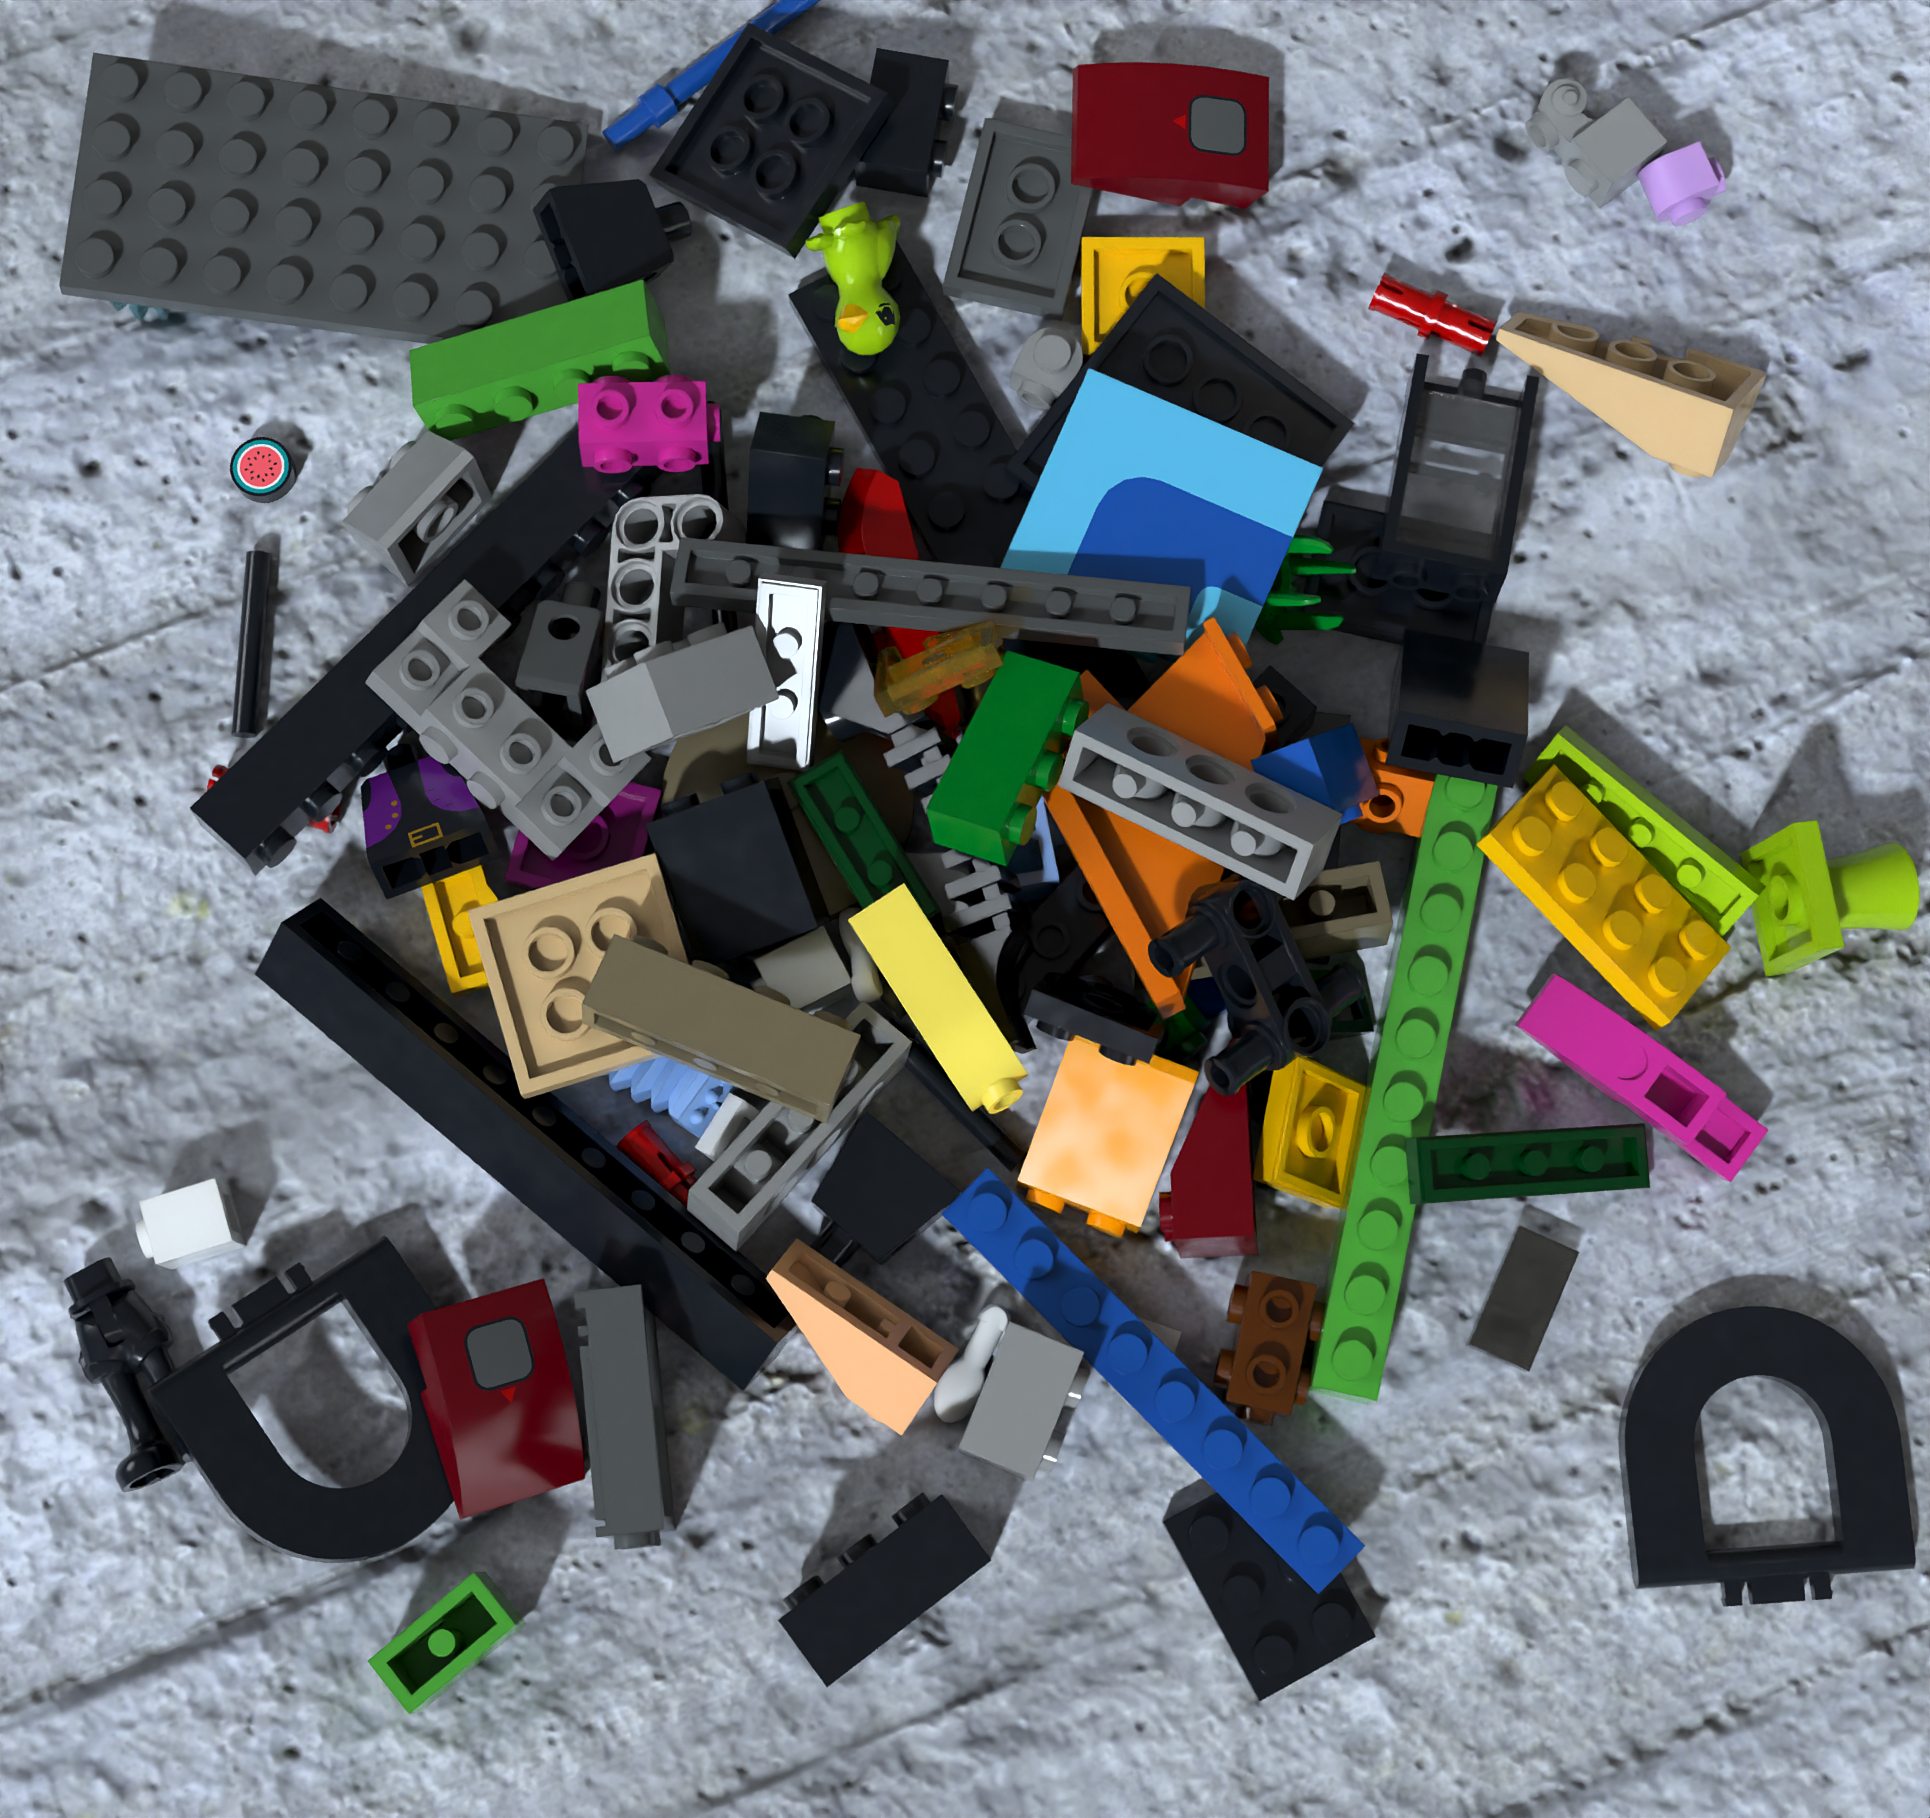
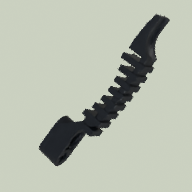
M825 621L818 708L825 723L840 742H846L863 732L893 741L895 748L883 754L888 768H896L907 772L908 774L904 775L909 790L921 791L928 795L921 799L925 814H927L926 807L958 747L957 741L942 732L946 730L941 715L919 701L902 710L873 635L866 624ZM954 849L941 854L945 869L956 870L965 874V877L945 884L944 888L948 900L963 902L968 905V908L944 916L942 920L946 933H956L966 937L967 942L955 946L966 978L1012 1050L1020 1054L1035 1050L1037 1048L1022 1013L1017 995L1019 967L1026 950L1032 943L1025 923L1032 919L1028 904L1019 900L1015 894L1022 891L1018 876L1007 870L1003 865Z

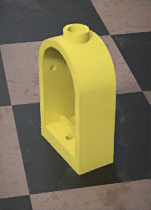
M903 883L849 918V923L971 1111L973 1112L984 1105L990 1114H994L1014 1104L1023 1094V1090L1018 1082L1027 1077L1028 1073L906 885Z

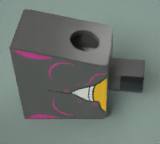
M580 581L565 583L560 602L543 600L538 603L515 680L518 697L562 739L579 742L592 727L594 711L586 690L601 683L605 632L603 612L598 610L601 592L595 586Z

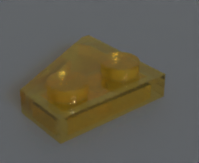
M993 620L968 626L956 632H945L927 637L922 642L925 650L909 658L903 659L896 646L879 651L873 696L884 717L901 710L904 714H913L932 705L938 699L939 693L959 684L963 688H971L986 682L995 675L998 667L1004 665V642Z

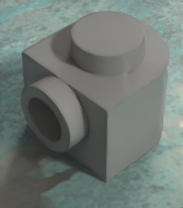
M1048 327L1034 332L1025 341L1011 369L1010 388L1017 391V396L1026 404L1040 410H1049L1082 369L1083 352L1078 340L1071 333L1061 328Z

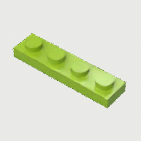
M1567 725L1557 733L1522 776L1528 783L1532 784L1543 772L1555 764L1721 937L1742 916L1766 887Z

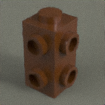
M1251 1271L1247 1275L1245 1285L1234 1283L1226 1316V1322L1237 1324L1232 1350L1220 1349L1213 1386L1224 1389L1221 1402L1225 1405L1236 1407L1235 1416L1239 1420L1272 1427L1275 1416L1285 1418L1292 1414L1293 1404L1304 1406L1312 1372L1311 1367L1301 1365L1306 1339L1317 1341L1324 1313V1303L1314 1301L1316 1284L1257 1271Z

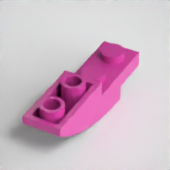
M1552 974L1515 1024L1516 1027L1613 1101L1623 1103L1722 1180L1731 1182L1768 1132L1766 1127L1725 1096L1728 1093L1626 1019L1557 974Z

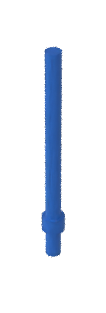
M779 0L749 23L775 35L821 0ZM747 25L663 87L655 84L637 98L639 105L602 131L609 145L615 151H619L652 125L660 128L679 113L677 109L679 105L709 84Z

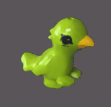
M864 201L838 209L818 218L823 233L807 239L806 248L811 251H822L826 269L838 286L840 298L835 311V328L840 341L848 350L854 353L873 355L885 350L893 342L899 329L900 314L898 305L882 287V280L892 262L896 240L898 241L900 218L895 214L874 222L871 220Z

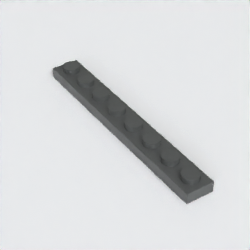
M680 537L670 588L672 605L756 614L758 578L763 573L827 581L824 616L826 621L1184 656L1191 587L685 537Z

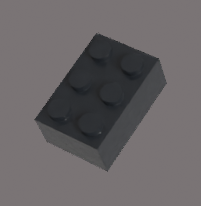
M924 1492L891 1516L898 1525V1528L878 1543L873 1535L869 1533L837 1558L844 1567V1570L827 1583H824L819 1575H814L783 1599L790 1611L778 1621L826 1687L830 1686L991 1561L943 1494L931 1502Z

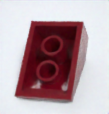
M1239 1038L1230 1039L1227 1047ZM1249 1082L1232 1096L1230 1094L1223 1096L1209 1085L1170 1172L1171 1192H1159L1161 1232H1164L1165 1242L1174 1241L1180 1259L1258 1255Z

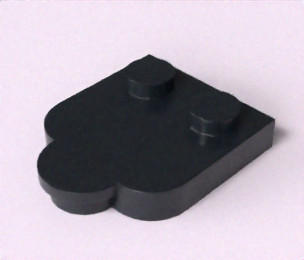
M1058 972L1047 973L1032 989L1023 1013L1038 1020L1036 1027L1040 1031L1066 1041H1073L1075 1035L1100 1044L1098 1052L1106 1058L1129 1066H1135L1137 1060L1150 1063L1161 1046L1170 1023L1169 1018L1162 1020L1156 1009L1138 1002L1133 995L1117 987L1096 981L1087 982Z

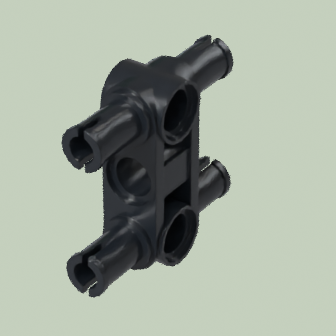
M1236 872L1222 882L1198 887L1191 895L1185 920L1159 938L1157 937L1150 941L1148 945L1150 961L1167 978L1179 976L1184 969L1204 956L1240 1033L1239 1039L1216 1056L1207 1059L1204 1063V1073L1207 1081L1216 1092L1223 1096L1234 1095L1243 1085L1263 1070L1277 1071L1287 1066L1297 1057H1312L1321 1053L1327 1046L1330 1038L1332 1019L1355 1001L1361 1000L1367 993V984L1364 976L1354 965L1348 962L1336 964L1330 972L1314 982L1278 904L1286 897Z

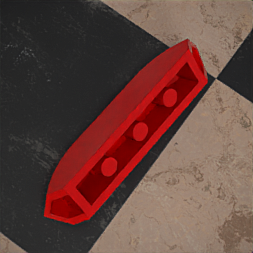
M856 469L846 489L841 505L838 524L839 553L919 560L899 481L876 469ZM882 626L883 631L872 633L886 669H893V672L888 675L902 710L919 701L941 715L946 730L942 732L957 741L961 734V716L939 632Z

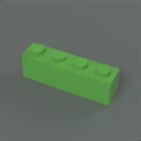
M643 279L409 350L413 407L430 432L449 441L578 403V383H592L595 379L604 376L623 377L630 382H649L666 375H671L665 320Z

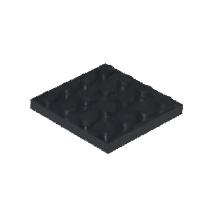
M1156 273L1007 463L1004 471L1017 479L1031 493H1034L1089 368L1319 467L1325 464L1355 423Z

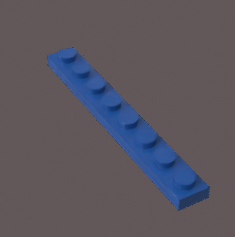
M988 1167L941 1213L1072 1347L1084 1352L1083 1358L1317 1594L1365 1547Z

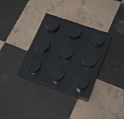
M748 23L649 175L659 186L795 259L806 243V240L818 225V218L825 214L896 103L887 92Z

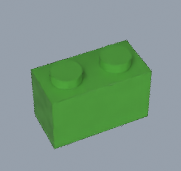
M473 1572L371 1657L368 1663L410 1715L423 1711L522 1628L526 1622L486 1572Z

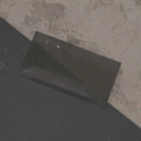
M1517 1226L1466 1346L1523 1372H1529L1579 1252L1523 1226Z

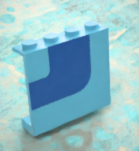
M1089 368L1000 568L1191 587L1184 653L1205 632L1203 622L1212 617L1216 619L1225 636L1235 631L1244 647H1246L1323 468ZM1122 650L1136 659L1152 664L1155 663L1157 657L1171 663H1175L1181 657L1179 655Z

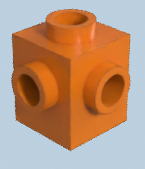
M1361 737L1360 743L1380 795L1360 803L1364 816L1348 822L1355 823L1361 829L1371 833L1384 834L1392 831L1419 837L1432 793L1435 774L1385 764L1387 737L1377 740Z

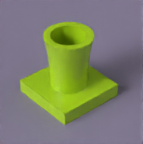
M1818 820L1792 823L1740 853L1743 868L1766 886L1759 897L1751 904L1765 976L1791 973L1844 948L1841 929L1871 928L1902 931L1908 929L1916 919L1920 900L1918 876L1909 853L1897 842H1888L1861 852L1826 859Z

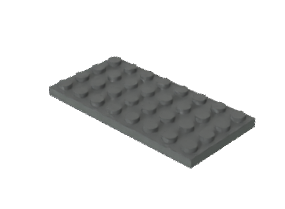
M93 52L59 287L62 295L425 344L438 342L547 309L569 301L533 213V208L551 188L582 184L589 124Z

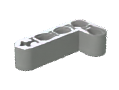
M690 494L640 497L625 503L615 515L612 526L601 683L608 680L604 668L634 657L633 654L645 646L649 645L651 647L669 640L674 644L683 640L685 606L672 605L670 596L680 537L702 539L703 532L707 526L717 521L715 530L705 540L746 543V528L741 520L710 496ZM658 525L657 533L647 543H644L649 530ZM654 584L653 592L649 599L640 604L641 595L645 589Z

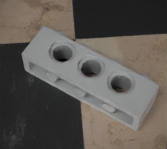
M1109 702L1075 729L1058 782L1059 787L1293 901L1323 870L1343 814Z
M862 1001L845 1019L852 1027L850 1031L860 1034L861 1037L857 1054L827 1124L770 1101L689 1189L687 1211L735 1252L740 1249L907 1062L912 1041L866 1002Z

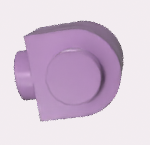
M1700 141L1655 159L1637 175L1657 221L1665 222L1671 220L1673 226L1685 225L1704 215L1713 196L1726 190L1725 177L1720 164L1714 157H1707Z

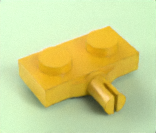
M480 865L421 887L450 991L455 998L489 988L468 910L497 902L499 899L490 889L484 865Z

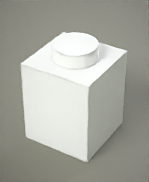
M824 926L754 960L761 978L750 983L752 988L754 986H765L774 989L790 1000L789 1006L811 1015L854 993L851 978Z
M216 1178L139 1201L143 1220L136 1222L138 1241L147 1259L154 1257L156 1265L173 1270L246 1247L230 1186Z

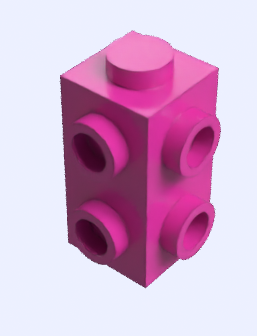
M666 375L658 378L656 382H630L623 377L604 376L595 379L592 383H578V431L582 466L594 467L597 471L603 473H622L630 470L632 466L657 465L664 471L684 472L693 469L699 464H709L708 442H721L720 404H707L706 381H693L690 377L683 375Z

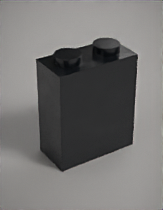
M1405 629L1391 682L1385 764L1513 788L1528 737L1529 652Z
M756 771L740 775L719 784L723 796L700 803L697 793L687 795L661 805L664 818L645 824L695 960L716 965L831 922L779 777L759 782Z

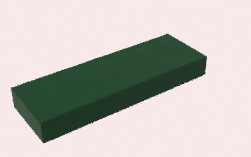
M842 750L787 781L788 789L862 909H865L904 883L929 922L942 916V911Z

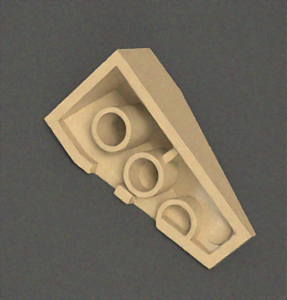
M1517 312L1498 329L1496 341L1649 455L1670 463L1671 469L1675 472L1689 477L1708 476L1712 478L1729 459L1767 372L1690 348L1687 350L1685 359L1658 354L1651 349L1652 340L1632 336L1630 341L1615 340L1610 343L1598 341L1600 335L1591 327L1524 312Z

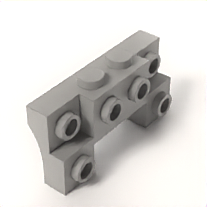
M464 579L372 671L365 683L420 735V743L430 756L440 763H450L468 780L467 787L481 804L490 809L497 808L546 856L554 861L652 758L644 752L613 763L598 722L573 748L566 743L480 660L512 624Z

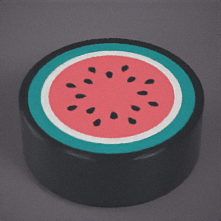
M256 437L242 443L235 450L230 462V474L233 482L246 498L258 503H270L281 499L291 490L296 478V467L288 450L280 442L268 437Z

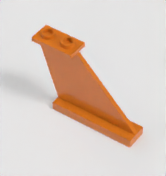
M1212 617L1203 622L1205 632L1184 653V656H1181L1127 712L1254 772L1250 760L1263 756L1265 747L1268 751H1271L1280 746L1275 723L1282 720L1283 716L1268 687L1263 685L1255 689L1245 672L1253 664L1237 633L1234 631L1225 636L1216 619ZM1058 783L1053 791L1048 792L1044 790L1042 798L1162 1020L1186 1009L1184 999L1196 962L1184 969L1179 976L1167 978L1150 961L1148 945L1150 941L1157 937L1159 938L1185 920L1191 895L1200 886L1222 882L1226 867L1059 787Z

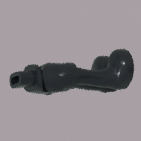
M111 1257L101 1259L70 1275L63 1282L74 1303L69 1307L68 1313L70 1318L75 1320L76 1334L81 1349L78 1362L86 1379L91 1384L102 1383L127 1430L131 1452L118 1464L115 1470V1479L122 1492H130L168 1478L182 1469L178 1456L161 1432L136 1377L142 1371L152 1385L174 1371L176 1368L168 1353V1349L173 1344L174 1339L169 1326L165 1322V1318L153 1312L134 1291L136 1287L131 1279H121ZM174 1435L173 1440L182 1459L186 1462H192Z

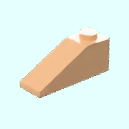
M796 1238L772 1268L766 1278L844 1395L864 1409L870 1417L884 1423L902 1436L959 1349Z

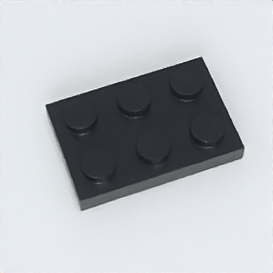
M1217 1492L1162 1522L1258 1701L1264 1700L1376 1637L1341 1572L1317 1594Z

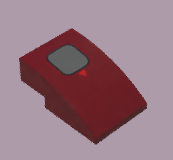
M1119 62L1077 65L1073 69L1071 184L1175 206H1181L1190 198L1246 209L1269 191V77L1235 70L1174 63Z
M544 1278L421 1313L407 1324L427 1386L420 1393L460 1520L585 1479L583 1448L572 1381L558 1323Z

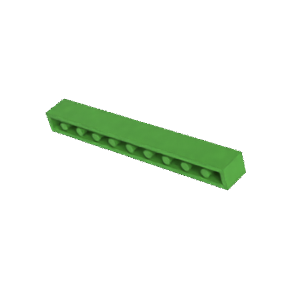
M1435 774L1434 785L1419 837L1414 838L1365 1082L1366 1090L1343 1206L1339 1212L1322 1297V1303H1324L1322 1324L1318 1339L1313 1342L1309 1367L1312 1368L1309 1392L1367 1405L1378 1400L1416 1204H1410L1405 1138L1429 1137L1485 854L1476 844L1490 829L1497 785Z

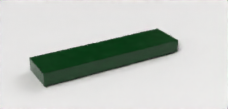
M1645 1123L1405 1138L1410 1204L1650 1188Z

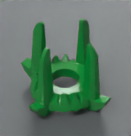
M1294 534L1255 624L1257 631L1268 642L1278 645L1284 640L1281 630H1330L1341 625L1345 619L1342 615L1286 610L1287 606H1306L1321 602L1320 596L1296 593L1299 588L1290 584L1294 580L1292 575L1356 573L1355 566L1346 562L1302 556V553L1331 554L1334 548L1329 542L1318 537Z

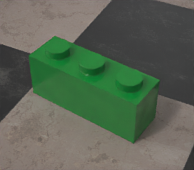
M1007 650L926 807L934 843L1007 867L1017 845L1024 846L1029 841L1036 824V807L1044 790L1051 792L1056 787L1063 768L1062 754L1070 738L1073 737L1075 729L1088 719L1089 702L1084 701L1080 672Z

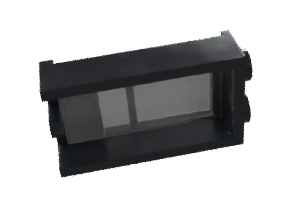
M1417 353L1406 386L1405 401L1372 578L1388 581L1393 587L1402 590L1412 591L1424 588L1449 593L1456 600L1466 603H1479L1482 601L1495 603L1508 573L1540 377L1527 375L1519 398L1516 400L1484 393L1487 374L1477 368L1465 369L1457 388L1425 382L1429 355Z

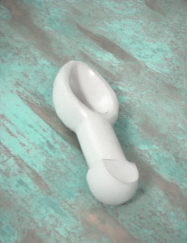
M849 907L840 912V934L846 951L850 956L853 991L859 1002L864 1001L870 1004L880 999L883 994V988L879 981L876 963L848 921L849 918L862 911V909L859 907Z
M988 1304L977 1316L979 1323L963 1355L950 1363L934 1389V1406L937 1416L943 1422L953 1423L964 1419L973 1412L987 1378L985 1367L1002 1333H1005L1009 1321L1011 1322V1315L1003 1305Z

